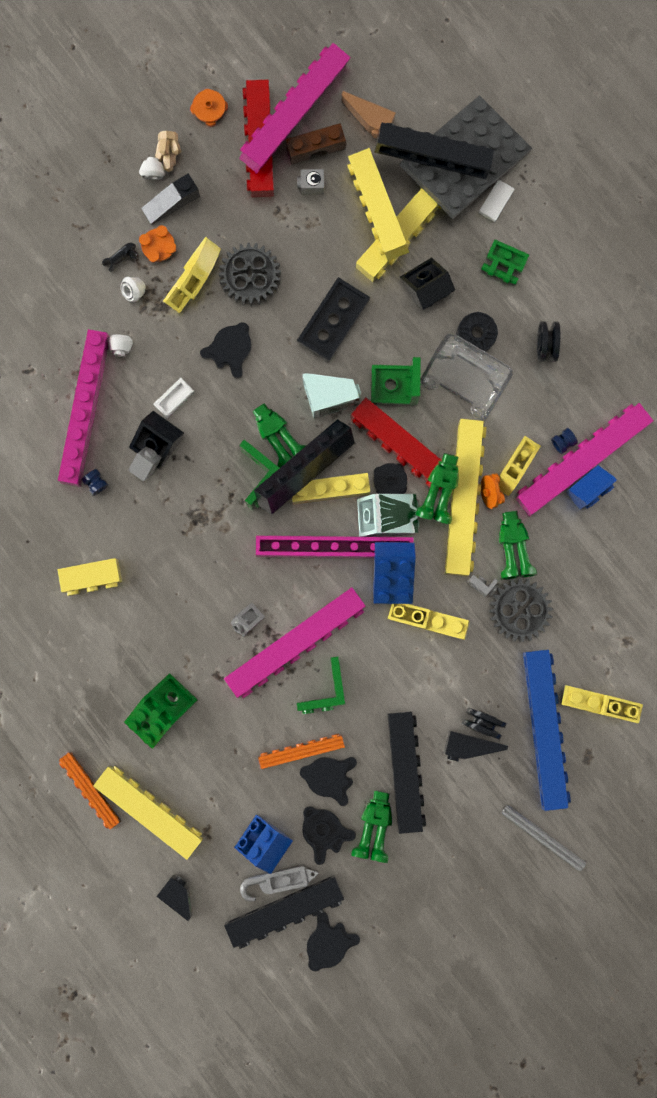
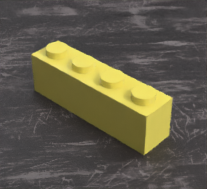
M368 473L312 480L292 497L293 505L370 495Z

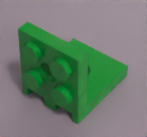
M413 357L411 366L372 365L371 402L384 405H417L420 398L421 357ZM388 380H393L396 383V388L389 390L386 388L385 383Z
M244 439L239 445L241 452L267 472L254 488L255 490L275 473L279 467ZM254 490L245 499L246 505L252 510L255 507H260Z
M339 657L330 658L336 697L298 702L297 711H302V714L314 713L316 708H322V711L334 710L333 706L345 704Z
M169 673L141 699L124 723L145 744L153 749L198 699ZM167 696H171L175 702L170 701Z

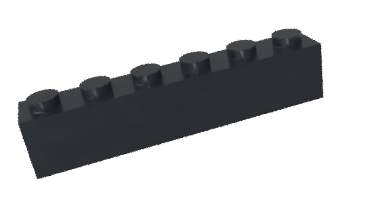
M381 122L374 153L486 179L491 171L494 149L473 145L466 141L453 140L445 136L432 135L429 132L416 131L409 127L403 128L392 123Z
M338 419L254 490L258 505L270 514H274L355 444L351 427Z
M411 711L387 713L399 834L423 832V827L426 826L425 814L421 815L424 797L423 794L420 795L419 787H422V776L418 775L417 767H420L421 764L420 755H416L415 747H419L418 735H414L413 728L417 727L416 715H412Z
M335 875L227 921L224 927L233 948L239 947L241 949L250 945L249 941L257 938L259 941L268 937V933L274 930L276 933L287 928L286 925L292 922L296 925L305 921V917L308 915L317 916L324 912V908L330 906L332 909L340 906L344 896Z

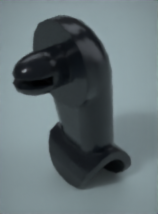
M132 242L125 244L110 258L103 259L102 265L106 266L111 263L109 271L112 272L115 269V264L123 258L130 256L132 259H136L135 256L138 257V253L135 251L136 245Z

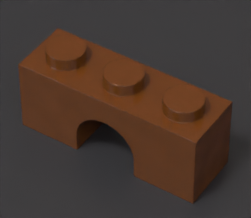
M341 123L286 139V149L291 165L310 160V156L319 151H327V154L346 149V139Z

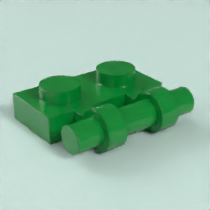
M494 239L486 259L493 261L492 265L484 263L481 270L487 272V275L491 277L494 275L503 279V282L507 284L510 282L516 285L519 278L512 274L514 271L521 274L529 254ZM500 264L509 268L507 273L497 269V265Z

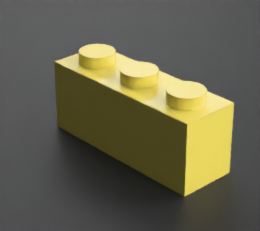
M116 558L57 569L61 592L67 593V596L78 595L81 590H87V592L98 591V587L106 586V589L118 587L117 583H122L119 562Z

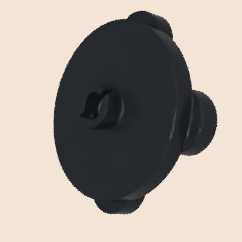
M387 463L374 469L373 481L377 494L406 493L407 474L403 465Z

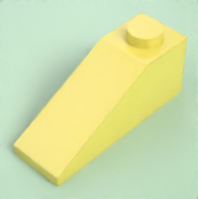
M526 436L523 437L499 475V489L508 496L518 485L541 447Z

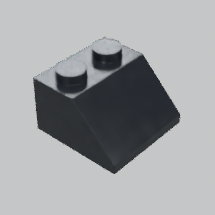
M432 257L400 276L402 283L415 303L423 310L431 307L435 302L455 291L449 272Z
M152 411L141 421L129 448L136 453L145 447L153 449L162 457L157 465V468L161 469L177 448L184 432L155 411Z

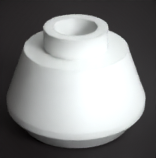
M148 157L147 160L143 161L139 174L145 179L160 180L165 176V171L158 158Z
M125 277L122 280L121 292L126 300L133 303L137 302L145 293L146 286L140 278Z
M116 334L108 337L107 344L113 356L125 357V354L129 353L133 345V340L129 336Z

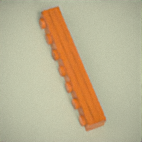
M338 733L332 735V738H320V741L317 742L311 740L305 745L299 743L293 748L291 746L284 747L282 751L276 749L270 754L267 752L261 753L258 759L261 769L345 748L342 735L339 736Z
M68 752L60 758V766L63 769L65 768L68 777L75 781L74 785L77 789L80 788L82 791L81 795L88 799L89 806L96 810L97 817L99 819L102 818L104 821L103 825L107 829H112L120 823V818L100 791L93 786L94 783L73 754Z

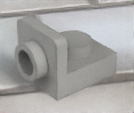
M473 574L467 580V583L485 597L487 594L492 595L498 588L496 584L499 580L495 578L487 586V581L483 577Z
M250 603L235 616L231 624L233 629L244 637L265 616L253 603Z

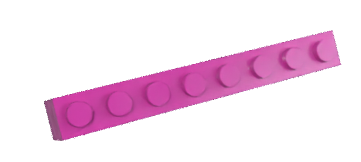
M332 43L329 48L327 46L324 47L319 54L321 58L318 61L314 60L308 67L310 71L307 75L303 73L299 77L297 87L294 88L292 86L285 95L287 99L284 102L282 100L279 101L274 108L276 112L273 115L269 114L263 121L265 125L262 129L258 127L251 136L253 137L250 143L246 141L241 147L240 151L242 153L239 159L254 172L258 173L347 65L351 57L336 44Z
M90 329L87 331L58 481L61 484L81 487V479L83 478L108 352L107 339L109 335L107 332Z
M640 403L636 406H633V404L629 405L623 410L625 413L619 418L616 415L608 422L610 426L606 429L599 428L593 433V439L590 441L585 439L578 445L580 449L574 453L571 450L562 457L564 459L563 462L560 464L555 462L548 468L549 472L545 476L540 474L534 478L532 486L528 488L525 485L517 492L519 496L515 500L530 517L652 423L654 420Z
M256 536V557L374 559L375 542L414 543V537Z
M351 587L223 679L237 698L242 696L244 699L253 692L251 688L255 685L262 686L269 681L267 679L269 675L274 673L276 676L285 669L283 665L288 662L293 664L300 659L299 654L304 650L308 653L316 647L315 643L318 640L322 639V641H325L333 635L331 633L332 630L335 628L342 629L349 624L347 622L349 618L353 616L356 619L363 614V608L366 607L353 587Z

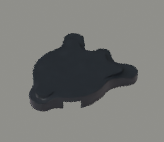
M241 322L237 325L222 328L216 334L213 342L208 347L201 349V357L214 360L219 369L229 365L232 376L236 379L241 378L243 375V362L248 358L252 347L249 326Z
M322 757L310 765L303 766L300 769V776L306 780L309 788L315 794L322 797H331L340 806H345L348 804L346 791L353 784V780L348 778L346 773L357 765V761L354 757H349L345 760Z
M312 806L304 809L302 833L306 842L313 848L314 861L317 865L325 862L328 849L338 853L343 842L355 839V831L345 828L333 812L325 809H316Z
M326 912L317 915V927L307 941L308 966L310 970L316 972L320 969L331 968L339 964L347 950L360 943L359 935L347 933L341 922L337 923L334 927L330 926Z

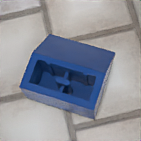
M597 465L565 493L580 510L584 507L588 509L600 500L599 495L603 497L615 487L613 483L617 479Z
M256 814L234 848L257 868L271 874L293 840Z

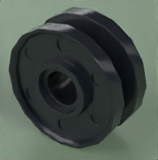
M474 312L465 316L459 323L456 332L457 343L460 348L472 355H480L489 351L496 342L498 335L494 319L482 312ZM479 330L482 336L479 338L474 337L472 331Z
M540 321L537 334V358L539 362L545 361L547 353H549L551 362L558 361L561 342L560 324L558 321H553L550 330H548L546 321Z
M468 707L466 712L474 718L472 721L463 719L462 724L479 733L500 740L502 735L495 731V727L505 728L507 723Z

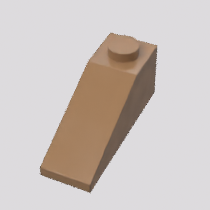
M345 91L342 92L341 102L374 138L377 139L381 122L394 123L396 112Z

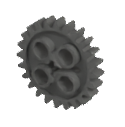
M248 242L247 248L240 244L239 250L233 247L234 253L227 252L228 259L222 258V262L225 265L219 266L220 270L224 271L219 273V277L224 278L220 281V284L226 285L223 288L224 292L230 291L228 294L229 298L235 295V302L242 299L243 305L247 300H249L250 305H253V300L260 304V298L267 301V294L273 296L271 289L277 290L278 286L275 283H280V278L277 276L281 275V270H276L280 267V264L274 263L277 260L276 256L270 257L272 252L271 250L265 252L264 245L258 249L257 243H255L254 247H251ZM257 261L264 262V265L260 268L254 266ZM237 262H243L245 263V266L243 268H237L235 267V264ZM248 271H252V277H248ZM261 279L265 281V284L257 286L255 282ZM239 280L246 282L243 287L236 286V283Z
M519 578L517 584L513 579L510 580V586L504 583V590L497 588L499 595H492L496 602H490L494 609L489 610V612L495 615L490 620L497 621L493 627H501L498 632L499 634L505 631V638L512 635L513 641H516L517 637H519L520 641L524 642L525 636L531 641L532 634L537 638L539 637L538 631L545 632L543 625H550L546 619L553 617L548 614V611H552L553 608L547 605L552 602V600L545 599L548 593H541L544 588L543 586L537 589V582L530 585V581L527 579L523 584L522 579ZM518 591H522L525 594L523 602L516 599ZM530 597H533L532 602L523 610L525 614H519L512 623H509V620L519 610L517 606H523ZM533 604L539 607L537 615H533L530 612V607ZM505 605L510 606L512 609L510 616L504 615L502 611ZM520 618L526 622L524 629H520L517 626V621Z

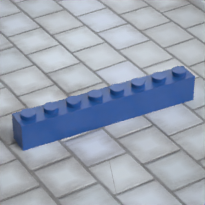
M549 650L524 652L523 658L542 810L567 809L568 803H571L570 792L566 791L568 774L567 771H564L563 764L566 763L565 752L561 751V744L564 741L563 734L559 732L558 724H561L560 712L556 710V704H559L557 692L554 693L553 686L556 685L555 673H552L551 665H554L553 654L549 653Z

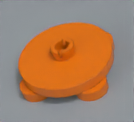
M205 89L195 96L190 110L200 121L212 127L228 110V103L219 92Z
M163 225L139 237L142 251L152 263L165 261L176 252L177 248L174 239Z
M497 473L485 475L481 480V496L489 509L497 508L499 504L505 502L504 494L499 489L500 478Z

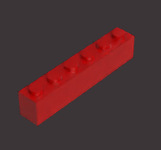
M269 79L246 80V87L243 88V99H247V106H243L244 118L248 119V124H244L245 136H248L249 143L253 139L251 137L258 127L262 129L265 125L263 121L270 114ZM272 156L258 173L246 165V173H250V179L247 180V191H251V198L274 197Z
M365 397L351 414V423L358 429L362 427L372 441L375 442L377 440L382 444L381 448L388 454L392 452L397 456L396 460L401 465L409 466L412 469L410 472L417 478L422 477L427 481L425 484L430 488L429 475L438 462L442 460Z

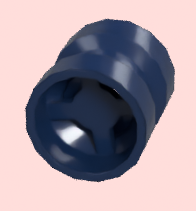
M569 428L563 430L562 434L551 438L553 446L560 454L566 452L567 448L578 444L576 436Z
M98 469L92 470L81 479L85 485H88L92 496L99 494L108 487V483L100 477L101 474Z

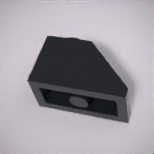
M172 875L156 897L189 921L192 916L189 886L186 885L187 881L181 876L177 875L176 877Z

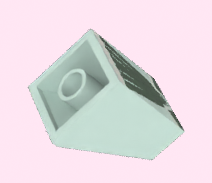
M308 373L302 374L303 385L314 419L358 406L359 399H361V391L359 385H355L353 379Z
M372 494L357 499L359 537L400 536L418 533L419 520L416 515L418 509L416 494Z

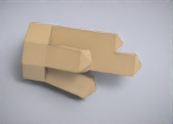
M162 131L158 134L155 158H158L159 162H163L164 170L170 172L173 170V166L176 165V155L182 151L178 143V134L173 131Z

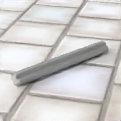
M509 805L504 807L502 810L503 815L577 870L582 871L586 862Z

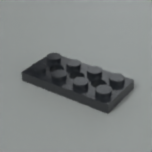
M338 277L298 337L297 342L330 362L369 302L370 296ZM346 299L350 305L347 308H341L338 304L339 301ZM331 315H336L339 318V322L331 324L328 318ZM326 331L329 337L326 340H321L318 338V333Z

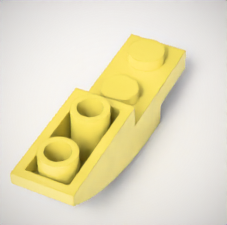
M205 237L183 267L185 271L163 301L180 313L190 298L194 299L215 265L221 248Z
M391 604L388 615L389 620L462 640L466 638L470 623L469 620L410 604Z
M565 685L561 705L638 724L643 704L567 685Z

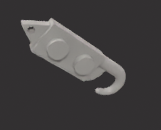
M302 865L275 871L271 874L265 873L249 877L241 884L240 893L245 900L255 901V897L247 895L246 889L248 886L259 884L265 894H273L308 886V883L318 875V872L305 868Z

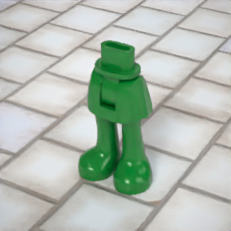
M265 403L252 411L256 417L255 421L257 422L256 425L262 440H268L278 455L277 466L279 468L288 462L292 456L287 452L276 435L280 434L293 456L306 446L299 444L286 428L288 424L286 420L272 409H268Z
M444 453L442 461H439L428 478V481L431 482L430 490L423 505L417 509V516L428 520L434 518L441 523L451 524L452 516L447 512V506L453 489L458 487V456ZM442 487L441 496L434 511L435 500L439 488Z
M518 511L502 513L503 521L500 526L499 543L504 546L506 568L501 572V580L519 577L513 545H517L520 577L536 576L537 570L531 565L527 553L526 541L530 540L529 535L522 523V519L518 517Z
M374 791L373 799H370L361 817V820L364 821V829L360 844L353 848L351 856L363 859L369 858L370 842L375 825L377 826V832L370 860L388 863V855L384 852V840L387 826H392V811L390 803H388L389 793Z

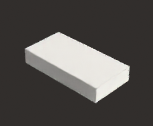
M498 179L481 207L479 214L496 222L515 189Z
M180 378L153 405L168 419L195 391Z

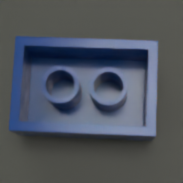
M375 542L373 603L413 604L416 560L415 543Z

